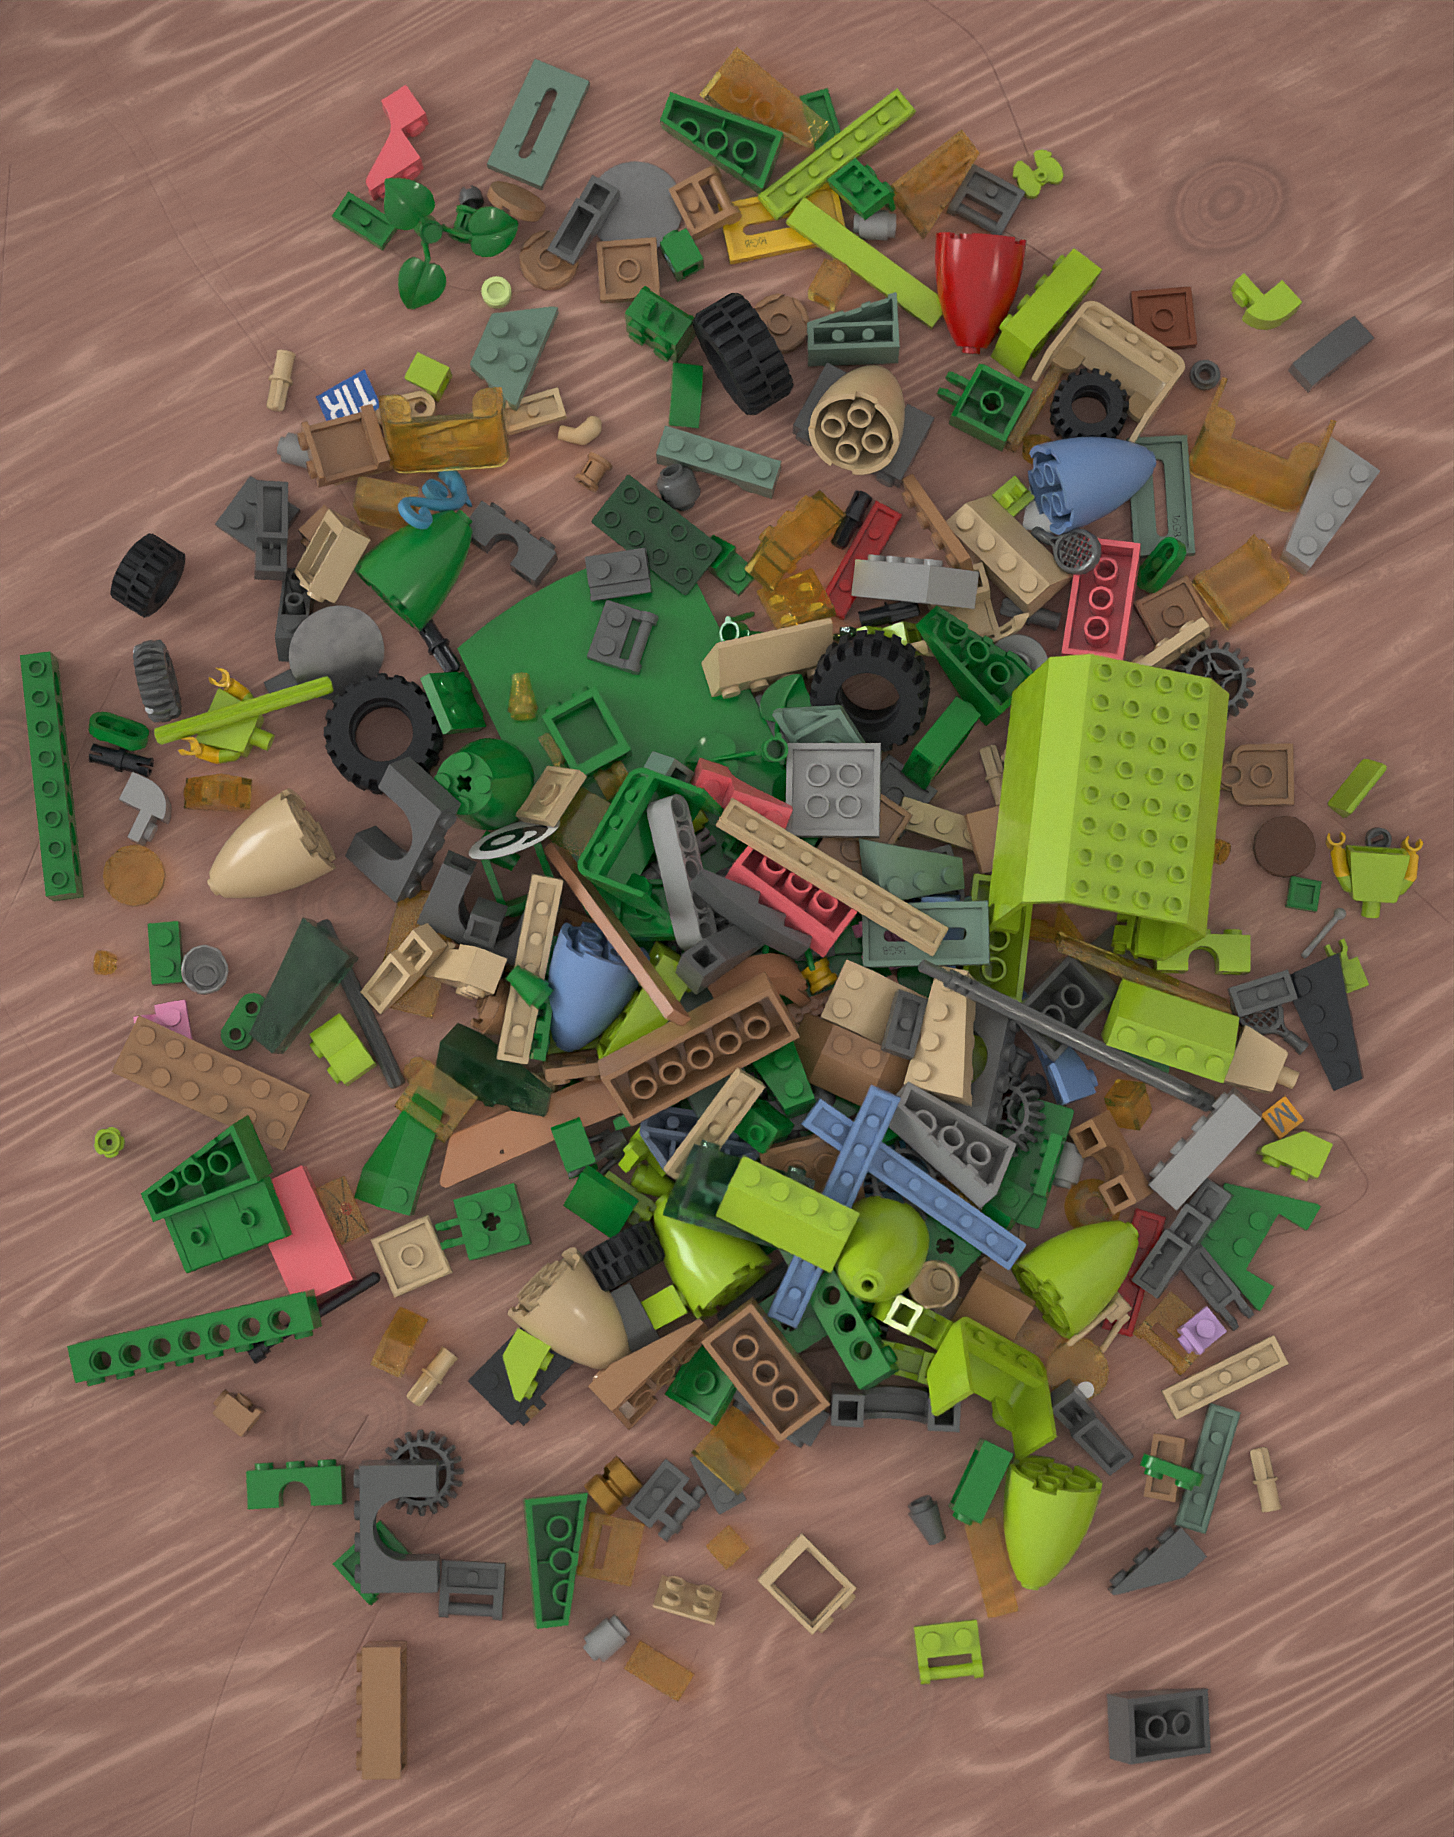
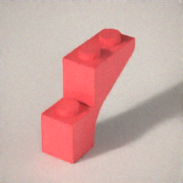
M406 85L381 100L384 113L391 122V131L366 178L369 194L374 201L380 197H385L384 181L386 178L414 180L419 176L421 170L424 169L420 156L407 138L410 136L416 137L425 130V126L428 125L425 111Z
M699 758L694 775L690 781L691 785L704 789L724 810L730 800L734 798L786 829L793 811L792 806L742 782L730 772L729 767Z

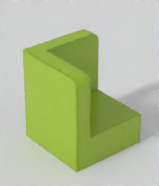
M419 352L416 353L405 374L406 381L426 390L437 402L440 401L452 378L450 367Z

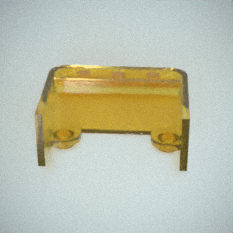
M1222 377L1190 452V473L1199 479L1283 512L1294 511L1304 499L1337 421L1330 420L1321 434L1318 445L1308 442L1300 443L1293 448L1289 459H1285L1231 437L1235 429V418L1231 412L1217 406L1228 381V378Z

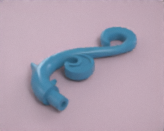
M437 455L429 462V465L439 473L438 477L447 485L452 497L446 498L448 490L441 482L429 479L422 487V493L426 498L404 497L398 503V510L403 519L413 527L422 530L428 529L433 522L429 510L437 512L457 511L464 504L472 507L465 481L459 472L450 463L447 465ZM410 505H411V506L421 507V508H420V510L418 511V513H416V512L410 507Z

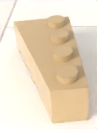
M939 966L947 971L953 969L975 980L968 971L951 968L947 966ZM935 978L929 994L915 1055L910 1060L904 1085L910 1082L938 1099L972 1107V1050L974 1049L975 1040L973 1036V1023L975 1021L976 1002L944 987L943 982Z

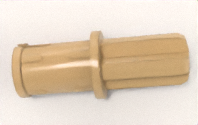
M277 350L273 375L269 376L271 385L266 405L272 411H283L288 388L293 384L290 378L296 354L287 350Z
M989 745L980 749V755L987 775L985 782L989 781L995 806H999L1004 767L997 746Z
M442 1346L426 1369L422 1368L424 1373L408 1392L407 1398L416 1406H422L437 1384L442 1385V1378L458 1358Z
M1267 1447L1255 1448L1250 1451V1457L1255 1475L1253 1484L1257 1485L1262 1512L1279 1510L1281 1505L1275 1482L1278 1480V1477L1274 1476L1269 1450Z

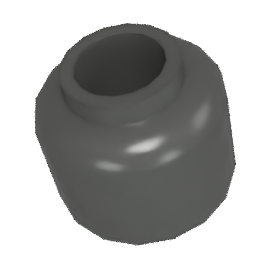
M673 464L664 468L660 472V477L656 483L662 500L674 510H689L695 505V501L699 498L701 492L693 471L681 464Z

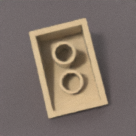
M846 959L823 1010L821 1019L882 1046L895 992L900 989L923 998L926 997Z

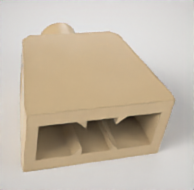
M1245 1025L1240 1029L1237 1036L1235 1054L1223 1084L1269 1094L1272 1093L1276 1083L1293 1089L1299 1072L1283 1066L1288 1056V1052Z

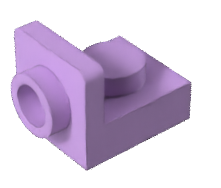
M1207 1306L1176 1329L1181 1335L1177 1339L1187 1353L1190 1354L1193 1351L1196 1355H1201L1205 1351L1204 1349L1227 1332Z

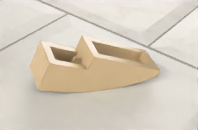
M428 923L413 929L401 946L387 956L360 992L380 1014L384 1013L425 973L448 945Z

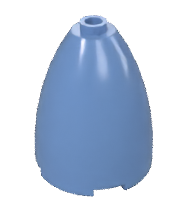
M1106 437L1061 439L1036 445L1030 450L1029 454L1034 459L1033 470L1028 471L1031 493L1035 497L1034 501L1039 514L1045 513L1051 522L1050 531L1061 535L1101 519L1128 501L1151 477L1156 467V459L1153 452L1148 451L1146 447L1126 440Z
M582 922L581 927H572L569 923L563 924L553 950L548 976L550 984L548 986L554 990L549 996L552 1008L550 1030L557 1047L567 1052H573L592 1042L620 1015L639 986L636 977L598 925L594 923ZM639 947L650 962V956L643 947Z

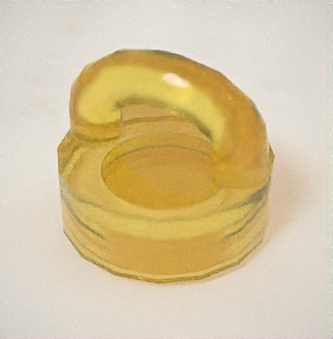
M1041 434L1026 436L1023 439L1022 446L1023 459L1033 464L1034 458H1031L1030 450L1036 445L1052 442L1053 440Z

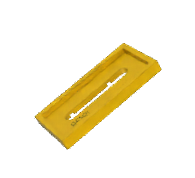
M828 182L806 198L845 227L839 196L830 188ZM758 196L732 201L733 205L739 208L742 217L734 224L722 226L730 265L817 247L791 227L746 235L743 230L750 224L755 225L775 221L758 200ZM718 204L719 212L722 211L720 204ZM795 208L780 219L789 218Z

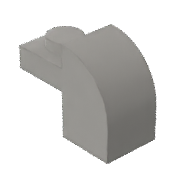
M132 772L119 800L140 811L127 837L144 847L146 842H150L157 832V820L169 825L172 808L167 794L157 784Z

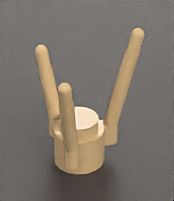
M1117 1292L1101 1313L1079 1334H1075L1067 1342V1345L1069 1347L1073 1346L1105 1318L1111 1323L1117 1320L1094 1356V1360L1099 1361L1121 1327L1131 1318L1127 1313L1132 1307Z

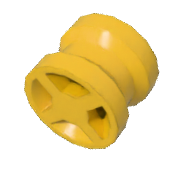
M826 957L814 963V971H810L809 967L801 972L810 984L809 990L812 995L829 987L838 979L837 974L831 972L829 968L830 962Z

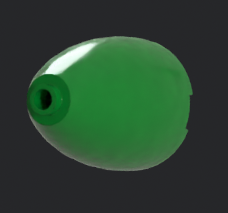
M460 509L456 513L453 510H447L431 514L433 522L428 529H418L410 524L400 528L373 547L358 561L354 568V572L368 587L371 586L372 590L386 605L419 632L432 619L447 599L465 564L473 534L470 525L473 522Z

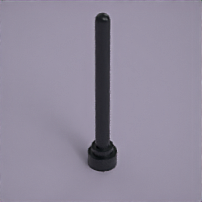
M372 1272L318 1305L320 1318L379 1283L381 1279L380 1274ZM291 1335L283 1336V1340L287 1339ZM264 1341L253 1343L254 1349L247 1352L254 1363L257 1364L267 1358L266 1354L271 1352L270 1348L275 1345L265 1346Z

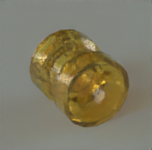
M620 759L611 763L610 769L605 771L600 769L593 773V777L607 801L616 796L628 775Z

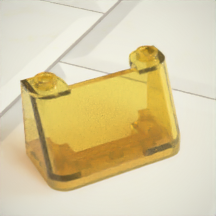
M502 387L485 388L478 391L472 401L473 413L411 417L409 402L403 396L396 394L379 395V411L385 444L390 458V465L396 472L412 474L501 467L507 463L510 457L508 408Z

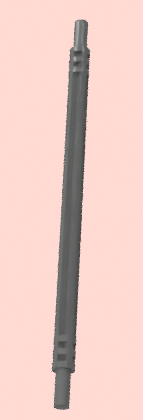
M925 959L919 964L918 971L943 982L944 987L1204 1112H1212L1215 1109L1212 1104L1216 1100L1210 1093L1125 1052L1108 1046L1096 1038L953 969L947 971Z

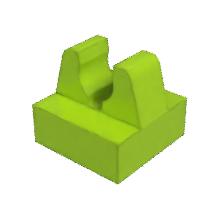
M1015 475L992 494V497L1013 517L1017 516L1035 499L1034 495Z

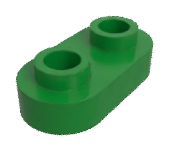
M1166 537L1161 540L1139 567L1137 586L1148 593L1159 591L1183 563L1186 557L1185 544L1174 537Z
M109 712L94 713L89 720V733L100 741H106L129 751L143 749L148 744L149 730L141 723Z
M249 993L239 1000L221 1030V1040L227 1048L233 1051H242L251 1045L270 1012L269 1003L263 996L257 993ZM256 1003L258 1006L257 1011L249 1014L247 1010L248 1005ZM235 1029L241 1031V1037L238 1040L231 1038V1033Z
M1143 1453L1140 1466L1145 1467L1144 1474L1162 1480L1163 1475L1175 1478L1174 1485L1193 1491L1194 1486L1201 1487L1204 1478L1202 1473Z

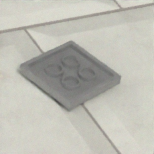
M787 743L789 751L787 754L786 803L792 806L793 811L785 830L799 838H880L881 743Z

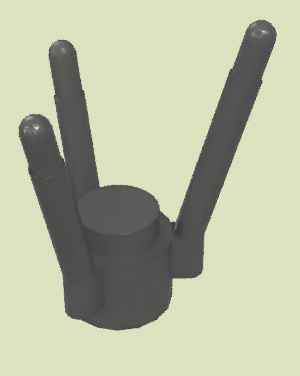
M606 1129L597 1135L587 1137L590 1144L603 1141L598 1144L601 1152L594 1156L595 1163L603 1158L609 1160L598 1171L603 1176L624 1157L623 1149L628 1145V1142L620 1130H615L611 1133L609 1129ZM586 1166L569 1172L568 1177H575L576 1175L581 1173L586 1168Z

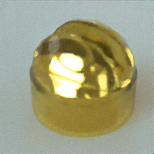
M1215 838L1213 862L1222 865L1230 855L1231 844L1223 839Z
M97 950L93 960L94 974L110 975L114 973L117 965L112 963L118 961L117 957L112 952Z

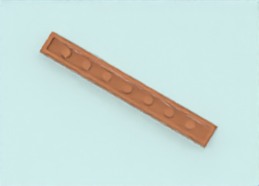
M550 842L544 849V853L663 1016L680 1026H684L691 1019L686 1010L591 881L579 872L578 864L569 851Z

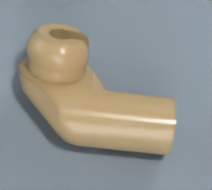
M590 416L577 428L561 425L558 440L586 445L599 436L602 430V422L598 417Z

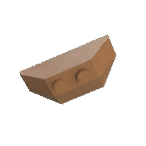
M805 1013L798 1029L800 1037L793 1042L809 1083L859 1106L862 1105L871 1084L893 1094H896L904 1086L910 1060L881 1051V1045L833 1023Z

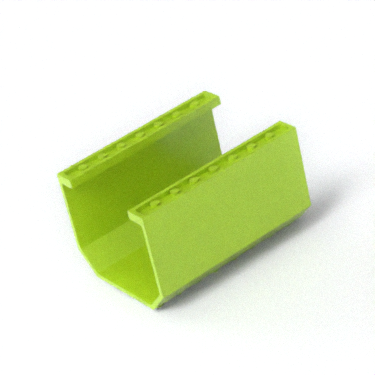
M1094 654L1049 657L1012 692L989 893V929L1016 934L1020 929L1021 911L1025 905L1069 903L1138 916L1134 956L1165 961L1205 938L1229 693L1211 678Z

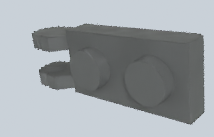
M1200 1244L1181 1271L1213 1311L1219 1313L1225 1323L1235 1331L1239 1328V1325L1225 1306L1234 1301L1239 1311L1248 1319L1254 1315V1312L1240 1296L1241 1292L1203 1245Z

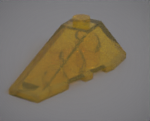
M738 47L733 50L699 94L714 108L783 132L785 139L810 149L830 125Z

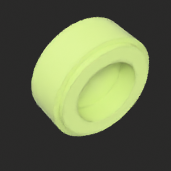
M494 276L488 278L482 285V298L489 307L499 309L505 307L510 302L512 290L506 279Z

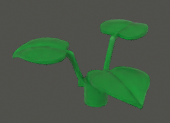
M386 178L384 181V212L388 222L397 229H414L415 233L422 239L421 246L424 250L425 260L423 261L417 257L407 259L401 266L398 274L399 295L408 309L413 310L434 302L445 290V272L440 265L430 263L431 256L428 247L429 244L437 242L443 232L463 239H471V250L481 257H493L502 253L516 236L519 225L518 220L497 207L485 206L477 209L468 221L470 233H464L447 227L445 224L440 225L431 215L435 208V200L433 194L423 184L406 178Z
M793 674L783 677L769 686L762 695L760 714L765 720L775 722V736L764 740L760 749L735 753L736 745L731 737L724 733L712 732L704 735L696 742L685 758L686 767L694 772L699 758H703L729 767L730 772L736 777L739 773L736 759L761 755L768 762L780 763L784 774L774 779L772 795L786 803L787 767L785 758L789 748L787 742L781 738L780 726L772 714L777 708L812 707L802 675Z

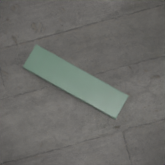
M1209 1403L1190 1467L1191 1470L1204 1474L1201 1487L1194 1486L1193 1491L1184 1489L1175 1518V1525L1206 1534L1241 1412Z

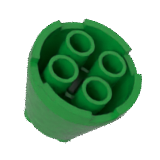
M483 738L466 744L449 756L439 767L434 779L461 803L456 816L465 824L480 830H498L520 820L515 815L533 788L532 775H534V771L527 756L516 745L506 740Z

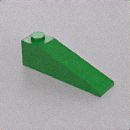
M937 605L915 625L962 700L971 703L975 707L976 711L981 714L979 720L985 726L1011 705L1012 692L1033 673L1017 654L1010 650L1006 652L994 645V640L986 635L981 637L970 630L968 624Z
M421 1087L417 1088L362 1168L354 1198L404 1215L412 1216L415 1214L449 1095Z

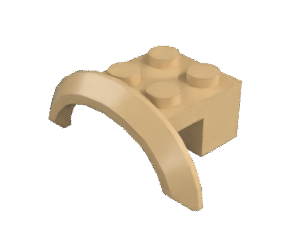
M983 562L973 564V570L979 572L975 609L937 606L968 624V628L981 637L988 636L994 640L993 644H995L999 640L1020 631L1029 617V612L1016 615L1008 623L998 627L990 599V586ZM928 604L929 611L936 605ZM925 640L911 643L917 652L935 657Z

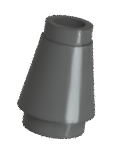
M931 1495L922 1496L908 1504L910 1510L908 1513L909 1517L929 1545L937 1544L946 1538L937 1501H933Z

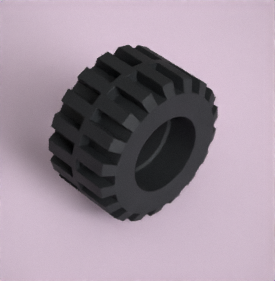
M1087 368L1080 369L1078 375L1075 372L1069 374L1067 380L1063 379L1059 384L1050 406V423L1055 425V435L1059 436L1061 434L1062 439L1076 437L1116 438L1117 435L1119 436L1127 419V411L1129 409V401H1126L1127 392L1125 389H1120L1122 383L1118 379L1113 382L1110 379L1112 374L1107 371L1105 375L1099 374L1100 369L1093 368L1092 373H1088ZM1083 397L1094 398L1104 406L1106 418L1097 423L1083 422L1074 414L1072 403Z
M153 533L143 536L129 549L120 562L112 580L110 595L113 599L143 618L151 616L165 604L175 590L184 570L185 553Z
M642 1221L587 1251L583 1258L590 1266L601 1290L610 1291L662 1262L665 1253L651 1222Z

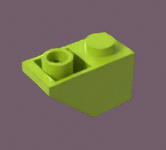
M1302 1131L1258 1147L1256 1154L1263 1156L1261 1160L1263 1163L1279 1169L1280 1165L1291 1169V1176L1307 1182L1309 1178L1313 1180L1319 1177L1333 1144L1306 1131Z
M674 1284L641 1302L655 1330L689 1313L684 1296L676 1289Z
M517 1328L506 1348L503 1360L514 1399L522 1402L525 1397L529 1400L531 1399L539 1384L534 1380L540 1369L543 1371L547 1370L554 1354L550 1353L551 1346L520 1328Z

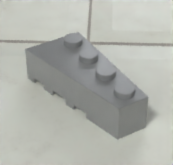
M1330 436L1322 448L1319 460L1279 559L1305 576L1380 470Z
M868 554V560L855 559L851 596L975 609L979 572L942 567L943 561Z
M907 1082L895 1094L901 1097V1100L888 1127L973 1203L982 1208L997 1194L1016 1144L914 1084Z
M1235 1087L1228 1094L1223 1092L1212 1104L1215 1109L1207 1117L1202 1115L1191 1127L1194 1132L1185 1141L1181 1138L1172 1147L1170 1152L1173 1155L1166 1163L1160 1161L1149 1173L1152 1177L1149 1181V1186L1175 1210L1179 1209L1262 1119V1111Z

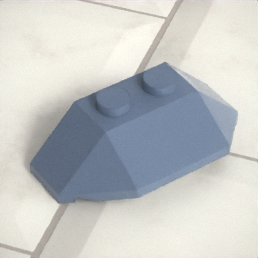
M668 1107L641 1122L639 1134L662 1169L698 1120L693 1110ZM733 1131L699 1178L727 1183L733 1178L743 1156L755 1161L759 1158V1153Z

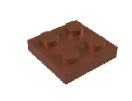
M1191 286L1131 291L1132 322L1135 327L1170 350L1196 348L1197 336Z

